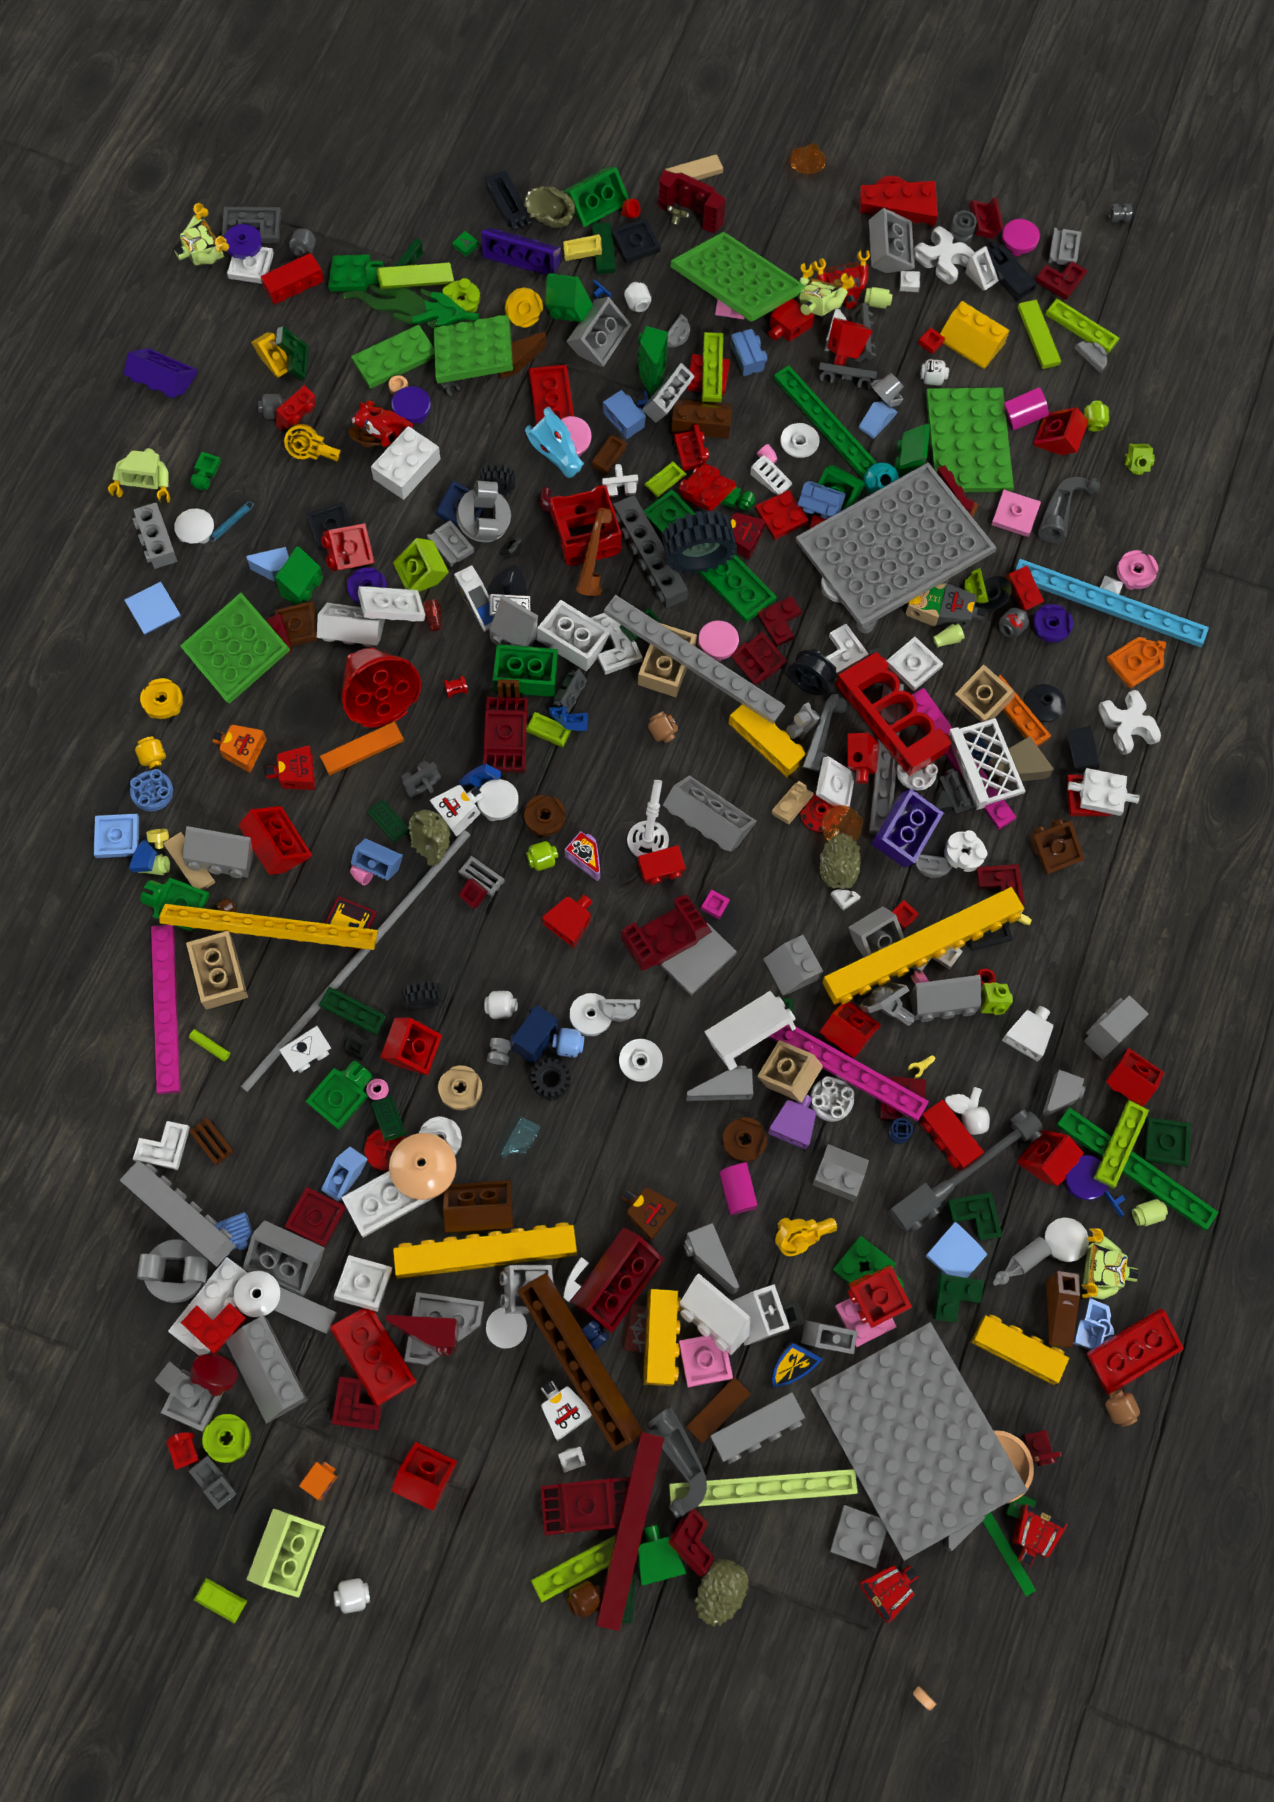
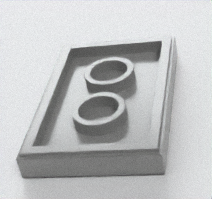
M708 923L707 925L712 931L710 934L699 940L696 945L661 965L691 996L737 953Z

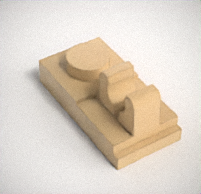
M798 781L774 807L772 815L789 825L814 795L813 792L809 791L805 784Z

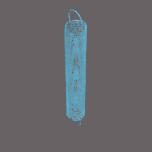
M246 504L245 506L243 505L239 509L240 512H235L229 520L227 519L222 524L224 525L222 528L218 527L220 529H216L213 532L215 534L213 536L218 539L219 536L224 534V531L226 532L230 526L232 527V524L234 525L240 517L242 518L251 509H248L249 507Z

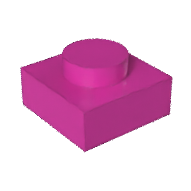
M711 890L701 910L720 919L730 899Z

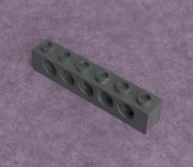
M635 495L614 503L613 509L624 540H628L632 555L637 556L641 571L646 572L650 587L655 588V594L659 603H663L665 608H669L687 600L688 589L679 573L668 565L665 548Z

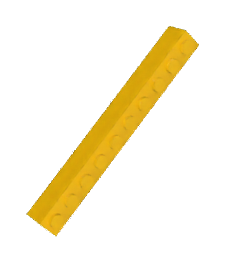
M1010 887L825 976L822 983L834 1005L848 1003L853 999L852 996L856 994L864 995L872 990L871 987L877 984L883 986L891 980L890 978L896 975L901 977L907 974L909 969L914 966L920 968L933 957L938 959L947 954L946 951L952 948L957 950L963 947L965 942L970 939L976 941L984 936L983 933L989 930L994 932L1008 921L1009 923L1017 921L1021 918L1020 915L1024 907L1013 888Z

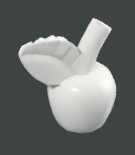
M976 1087L973 1088L970 1099L963 1094H953L945 1098V1102L951 1110L962 1114V1123L971 1135L986 1133L990 1124L987 1109L978 1107L982 1089Z

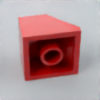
M1077 407L1050 412L1049 416L1044 417L1041 422L1034 445L1059 455L1077 453L1088 425V420Z
M849 1001L848 1003L841 1004L832 1013L820 1033L829 1042L839 1046L846 1055L855 1058L881 1024Z
M394 1018L380 1058L397 1067L428 1075L442 1035L412 1018Z
M1127 1048L1110 1073L1106 1083L1109 1084L1112 1090L1122 1093L1128 1100L1144 1107L1158 1089L1165 1072L1130 1048Z
M1042 1130L1040 1132L1042 1135L1030 1144L1017 1160V1163L1044 1183L1058 1186L1065 1180L1069 1171L1078 1164L1084 1152L1069 1135Z
M415 1442L397 1472L391 1491L434 1511L455 1469L457 1461Z

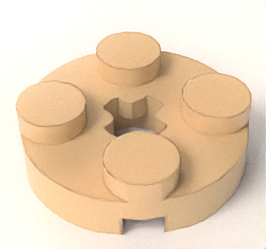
M454 1066L450 1068L449 1071L441 1076L438 1084L439 1095L443 1103L454 1110L473 1108L481 1098L483 1090L480 1077L472 1068L467 1066ZM459 1083H463V1086L467 1087L462 1093H458L454 1089L455 1086H459Z

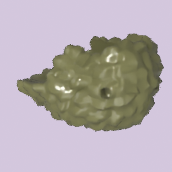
M541 186L540 188H532L531 191H528L527 196H525L524 206L527 208V212L530 213V217L535 218L544 225H549L552 228H562L568 226L572 220L575 205L567 193L559 191V189L554 187Z
M426 809L414 812L408 827L410 830L409 834L411 835L410 839L412 840L411 847L416 849V853L425 856L427 865H438L441 858H444L446 849L449 847L450 827L439 813Z
M836 834L835 837L832 836L828 840V843L824 844L825 848L820 855L821 862L819 868L821 879L828 887L844 890L845 888H852L860 873V846L853 840L852 835Z
M718 1559L703 1576L702 1583H700L697 1591L698 1597L694 1601L697 1603L698 1618L702 1619L707 1625L715 1626L718 1624L720 1626L728 1619H732L735 1612L741 1608L749 1582L743 1567L731 1560Z

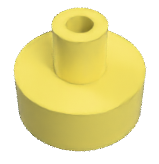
M154 829L148 831V842H154L156 849L164 848L163 841L169 839L168 830Z

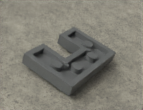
M224 207L222 237L225 236L231 227L247 224L253 227H260L262 243H279L280 207Z

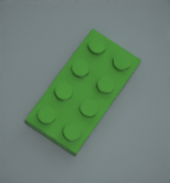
M417 325L351 356L369 389L390 380L394 376H399L435 359V349L421 327Z

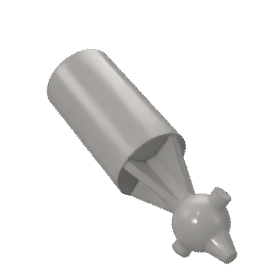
M1038 1237L1011 1258L1006 1270L999 1271L996 1274L993 1285H1004L1009 1281V1277L1025 1274L1052 1253L1048 1243L1042 1237Z

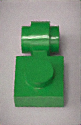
M201 452L194 467L197 474H193L191 478V485L199 490H207L209 488L210 478H207V476L214 478L221 463L220 457Z
M736 487L720 504L734 508L737 503L740 509L748 511L755 502V495L750 491L741 493V488Z

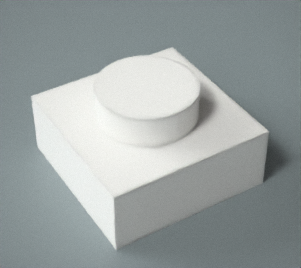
M901 271L900 291L918 292L920 272Z

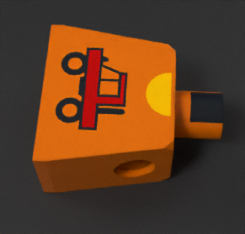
M231 725L226 734L216 731L213 736V743L221 745L219 751L222 757L251 773L267 740L264 731L237 725Z

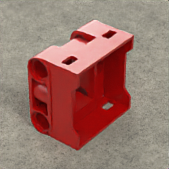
M606 485L567 497L556 496L550 498V514L555 529L558 530L561 549L568 566L584 563L592 533L571 537L569 529L594 524L599 508L611 510L612 519L609 524H602L596 560L611 557L621 552L622 533Z

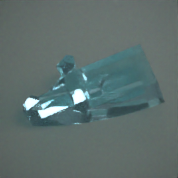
M521 1117L508 1139L501 1156L508 1157V1154L520 1152V1154L526 1153L527 1148L532 1145L539 1133L541 1126Z

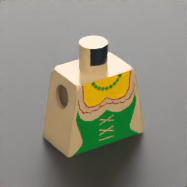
M940 583L907 602L905 614L929 625L936 626L946 584Z

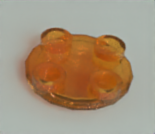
M815 143L795 148L791 152V166L801 174H816L822 171L826 165V156Z
M837 805L829 809L824 815L822 822L823 833L827 840L831 839L832 836L835 837L836 834L844 833L852 835L853 840L856 841L861 834L863 819L853 808Z

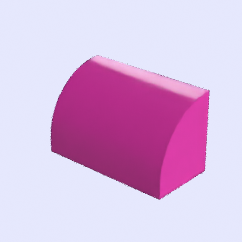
M1040 387L1004 402L1006 418L1013 431L1049 416L1047 402Z
M747 1162L721 1170L719 1173L730 1215L755 1210L758 1205Z

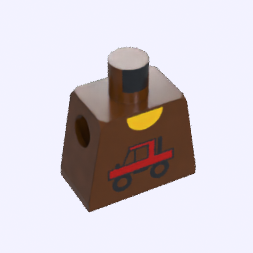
M628 1188L621 1198L631 1206L627 1211V1217L651 1242L677 1209L678 1205L649 1188H645L640 1195Z

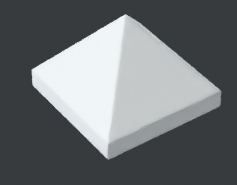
M1104 576L1100 588L1119 594L1123 582Z
M581 1447L570 1448L558 1454L564 1473L586 1465Z

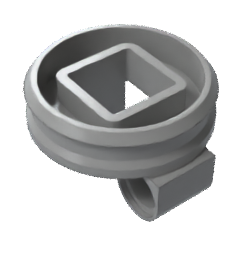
M476 481L475 489L467 492L461 499L456 517L460 529L469 538L479 542H492L499 539L506 532L511 520V511L505 498L498 493L497 482ZM474 507L493 508V519L477 518L476 522H474Z
M178 1239L165 1241L156 1246L150 1254H140L137 1278L144 1280L149 1291L157 1298L169 1303L184 1302L194 1297L201 1290L204 1283H206L208 1260L187 1241ZM166 1259L185 1260L183 1275L185 1283L163 1282Z

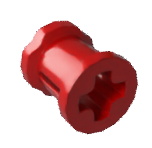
M464 676L451 681L444 680L448 698H451L454 694L468 693Z

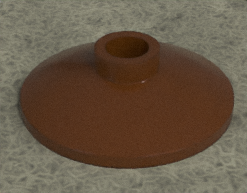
M355 425L349 429V436L361 443L362 446L372 447L373 445H381V440L372 436L365 428H358Z

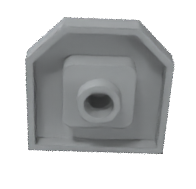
M889 982L885 986L873 990L872 994L860 1004V1008L864 1012L872 1013L881 1010L888 1016L897 1018L907 1026H910L915 1019V1015L902 1007L903 1004L899 998L909 991L907 985Z

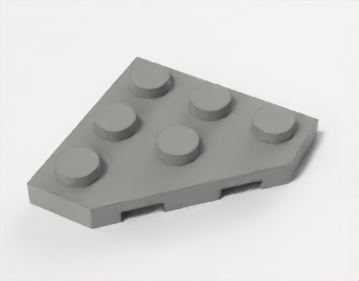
M416 1292L412 1316L456 1318L459 1323L458 1342H460L481 1326L484 1302ZM408 1337L405 1362L429 1365L441 1356L436 1351Z

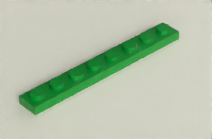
M789 365L774 374V381L864 480L868 468L877 462Z
M1069 1107L1056 1125V1127L1101 1159L1103 1158L1111 1136ZM1131 1151L1122 1173L1203 1231L1208 1230L1219 1212Z

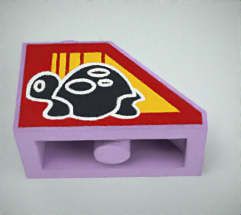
M580 831L565 848V857L598 881L600 879V864L596 840L590 834L585 835Z

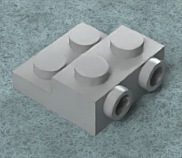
M509 1265L503 1268L504 1271L500 1273V1284L504 1285V1294H502L500 1300L501 1307L505 1308V1314L529 1313L517 1290L546 1272L553 1282L552 1265Z

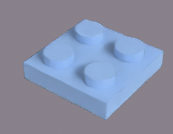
M138 814L95 816L94 856L96 858L133 856L139 845Z

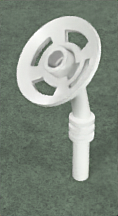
M654 780L651 800L647 804V820L635 824L628 833V847L636 857L648 854L638 850L641 846L646 849L652 848V852L666 849L669 845V836L666 829L661 824L655 822L660 808L659 798L662 781ZM638 830L636 834V842L633 843V835L635 831ZM642 833V840L639 841V836ZM661 835H663L664 842L662 847L659 848L658 846L661 841ZM657 836L658 840L655 844L654 839Z

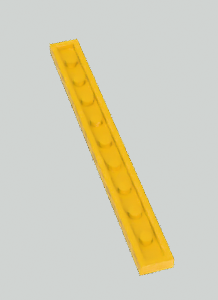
M165 904L159 916L161 924L229 931L236 934H250L374 950L378 938V930L171 904Z

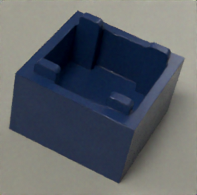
M538 1005L534 1009H529L530 1014L516 1034L512 1033L510 1035L513 1052L535 1065L551 1043L553 1035L559 1031L558 1019Z

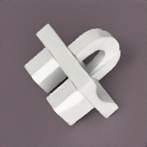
M621 464L615 465L616 477L602 479V485H606L610 498L618 496L617 487L624 486L625 495L627 496L636 494L638 475L623 476Z

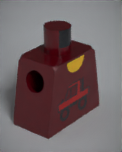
M734 513L731 518V524L737 546L736 551L737 554L749 560L764 531L765 520Z

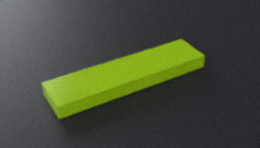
M450 263L383 267L377 269L381 289L450 284L454 282Z
M1056 299L1046 311V316L1092 344L1094 342L1098 343L1105 349L1107 354L1119 341V337L1059 299Z
M1037 300L1019 303L1018 310L1041 368L1059 366L1061 359Z
M704 332L702 402H721L723 333Z
M1130 1100L1126 1103L1093 1179L1113 1189L1116 1187L1147 1117L1148 1109Z
M616 1535L532 1579L531 1581L541 1603L609 1567Z

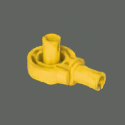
M306 424L293 426L288 430L284 438L286 450L297 459H307L310 457L317 460L318 456L321 455L337 462L341 453L340 449L325 445L323 443L324 437L317 435L316 431ZM295 429H305V430H301L300 433H299V430L296 431L295 433L292 432V431L295 430Z
M832 1217L817 1223L814 1219L808 1221L795 1219L790 1221L789 1218H783L778 1223L779 1231L775 1242L784 1255L795 1256L805 1252L809 1246L818 1242L821 1236L836 1232L837 1224Z

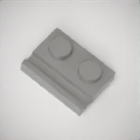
M1054 228L1049 263L1054 261L1057 264L1068 266L1071 262L1077 263L1081 232L1067 229L1061 231Z
M451 520L436 529L433 534L427 535V539L434 541L440 555L450 567L474 553L472 545Z

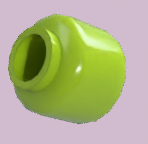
M1093 401L1084 408V416L1088 420V430L1101 431L1109 423V408L1101 401Z
M543 841L531 845L529 852H526L530 868L542 871L555 866V859L558 858V853L555 846L551 847L549 842Z

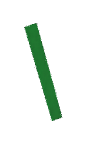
M990 1512L984 1515L983 1523L1027 1597L1035 1592L1036 1589Z

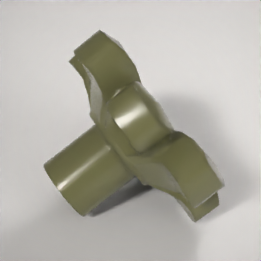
M672 206L667 207V211L673 215L671 223L678 225L680 218H689L690 216L684 210L673 208Z

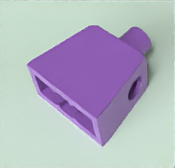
M806 1095L802 1103L787 1100L771 1125L768 1134L807 1150L816 1117V1111L809 1109L812 1098Z

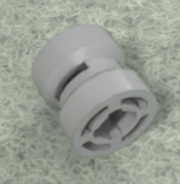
M492 1038L490 1040L491 1052L488 1053L487 1061L497 1065H508L509 1056L507 1054L511 1050L512 1042L502 1038Z

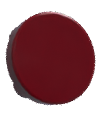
M203 1354L194 1360L189 1380L209 1390L211 1395L220 1396L222 1392L230 1390L234 1386L238 1372L234 1364L228 1359L216 1354Z

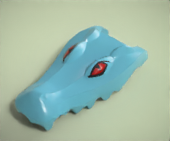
M546 407L543 411L545 417L534 428L528 425L525 428V432L531 444L542 455L559 467L566 477L571 478L580 471L584 463L575 452L577 450L574 446L575 443L570 438L571 433L568 431L565 423L554 414L550 407Z

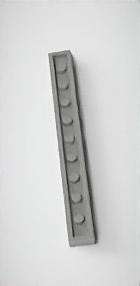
M617 595L613 597L604 609V614L770 723L774 724L784 710V704Z

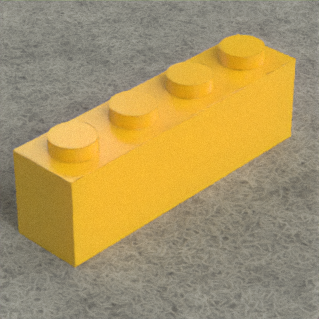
M743 704L730 715L729 725L786 777H789L803 764L806 756L804 748L799 744H795L790 739L788 733L784 730L781 731L775 723H770Z
M651 1289L647 1292L643 1385L672 1386L674 1381L678 1380L679 1371L678 1367H675V1357L679 1356V1343H676V1334L680 1333V1320H677V1311L681 1309V1297H678V1291Z
M985 1315L981 1318L971 1343L1052 1385L1059 1383L1069 1360V1357L1064 1355V1351L1052 1346L1049 1348L1043 1345V1340L1035 1336L1028 1337L1022 1334L1023 1331L1016 1326L1010 1325L1008 1327L1002 1324V1320L994 1315Z

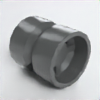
M964 210L957 212L953 216L949 231L953 235V244L962 242L968 246L971 243L977 223L973 213Z

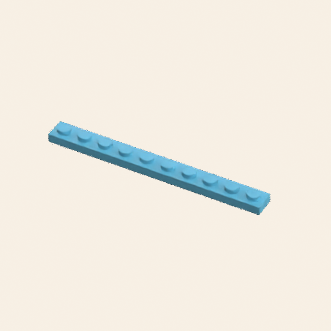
M1019 559L1016 570L1028 565L1039 589L1198 647H1202L1209 629L1207 626Z

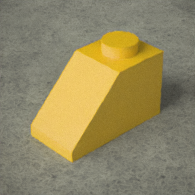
M266 332L251 342L261 360L277 378L288 372V357L276 345L274 333Z

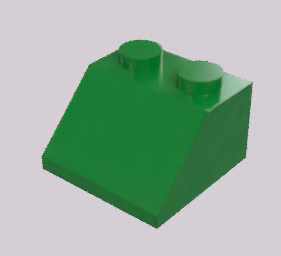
M550 273L547 275L545 305L552 318L582 322L593 307V304L579 277Z
M930 424L903 433L902 440H898L896 452H900L899 457L896 456L895 468H898L899 477H903L925 464Z
M830 465L825 468L818 484L845 493L841 511L856 503L866 483L838 467Z
M296 546L275 579L281 597L298 605L310 600L315 587L321 584L323 575L320 566L300 547Z

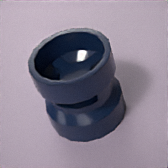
M898 1118L890 1126L888 1136L892 1142L903 1144L912 1135L913 1126L909 1120Z
M593 1320L582 1329L594 1351L610 1338L606 1332L600 1331V1325L596 1320Z

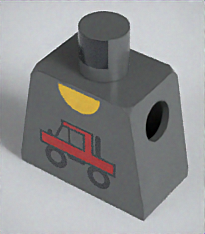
M947 584L936 626L949 627L952 624H959L961 628L967 629L971 619L983 621L986 609L975 607L977 598L975 594Z

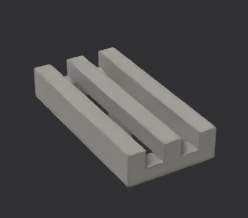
M470 856L458 871L465 879L473 878L488 891L487 894L491 897L498 891L500 885H503L505 882L504 878L473 856ZM470 864H474L476 867H478L483 872L491 876L497 882H492L490 879H488L483 874H481L473 867H471ZM467 869L469 872H471L472 874H474L476 877H478L479 879H481L482 881H484L486 884H488V885L491 886L492 888L490 889L489 887H487L486 885H484L483 883H481L479 880H477L476 878H474L472 875H470L469 873H467L465 870Z

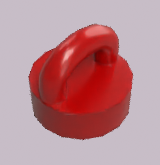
M634 198L625 200L621 215L629 219L639 216V202Z

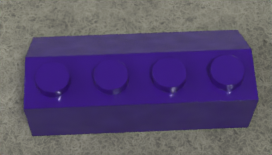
M492 228L482 230L481 232L483 258L543 275L556 273L561 261L560 247Z

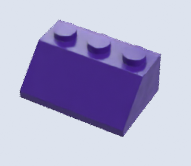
M150 348L128 352L124 375L130 377L131 381L144 383L149 389L160 390L164 392L165 396L171 398L184 394L198 373V369Z

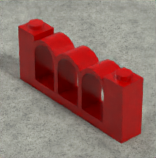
M875 652L839 674L835 685L910 777L948 753L952 742L949 736L943 733L940 728L935 730V723L931 717L925 713L916 712L918 707L914 696L906 691H899L900 681L898 677L888 670L889 666L886 659L881 657L878 652ZM875 683H884L890 687L892 693L874 704H871L862 693L864 689ZM892 704H900L906 707L909 714L891 726L879 714L880 711ZM911 725L923 728L927 736L908 748L896 735V733Z

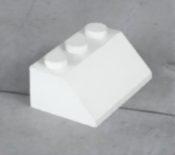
M560 600L537 628V641L550 649H558L559 655L587 671L598 658V654H600L611 630Z
M326 603L318 613L317 638H323L324 641L328 642L339 640L345 644L361 643L366 647H374L381 640L385 619L364 618L362 607Z
M698 1274L680 1301L681 1315L686 1321H692L698 1326L697 1328L702 1335L712 1338L715 1345L721 1351L726 1350L732 1355L749 1337L750 1316Z

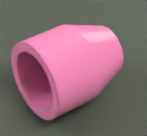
M769 444L762 447L757 453L759 458L764 455L773 464L778 460L775 451Z
M355 864L350 869L353 878L362 885H367L373 877V873L371 874L370 871L367 872L358 866L356 867Z

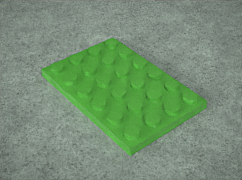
M725 232L671 260V267L751 322L796 297L805 287L804 284Z
M1003 388L927 389L926 402L928 423L930 424L932 465L935 472L937 473L938 468L945 465L953 473L955 481L963 488L964 492H1003V490L1012 492L1014 485Z

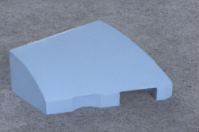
M1091 1298L1080 1300L1073 1344L1092 1350L1112 1338L1111 1335H1114V1330L1110 1323L1111 1314L1109 1306Z

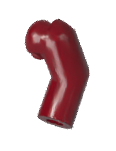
M543 487L541 489L539 506L549 513L551 490Z

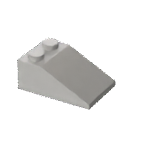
M502 595L490 628L491 641L496 645L532 647L537 640L538 615Z
M713 1223L687 1233L686 1240L684 1241L685 1244L683 1245L687 1256H692L693 1261L731 1295L736 1294L739 1285Z

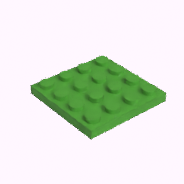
M508 315L434 328L437 384L513 370L511 328Z
M242 593L238 594L180 645L229 704L291 650Z

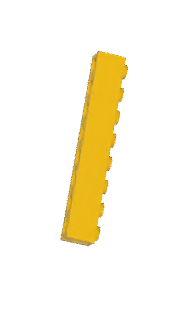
M567 1222L555 1224L553 1228H546V1225L533 1227V1230L524 1231V1228L512 1229L511 1233L502 1234L501 1231H494L484 1237H479V1234L467 1235L466 1239L457 1240V1237H448L443 1239L444 1242L435 1243L434 1240H425L421 1242V1245L412 1246V1243H402L398 1245L399 1248H393L395 1272L398 1279L577 1256L574 1225H569Z

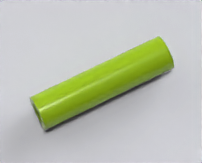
M196 1029L190 1033L189 1039L225 1062L229 1058V1051Z

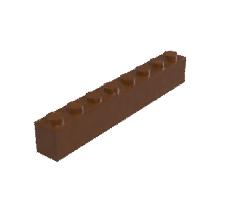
M547 1272L517 1290L613 1451L616 1452L633 1442L640 1436V1431L643 1432L642 1428Z

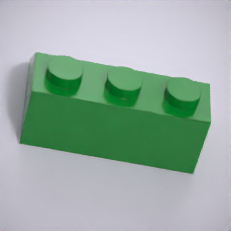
M606 167L563 190L564 193H567L572 198L575 205L573 215L582 227H586L623 207L624 201L629 199L617 167Z
M646 326L644 333H640L638 338L639 348L637 356L639 358L637 368H639L640 379L652 397L660 386L666 369L668 332Z
M497 644L493 674L494 692H498V680H519L520 694L555 697L558 649ZM503 685V693H507L506 685ZM511 685L512 694H515L514 685Z

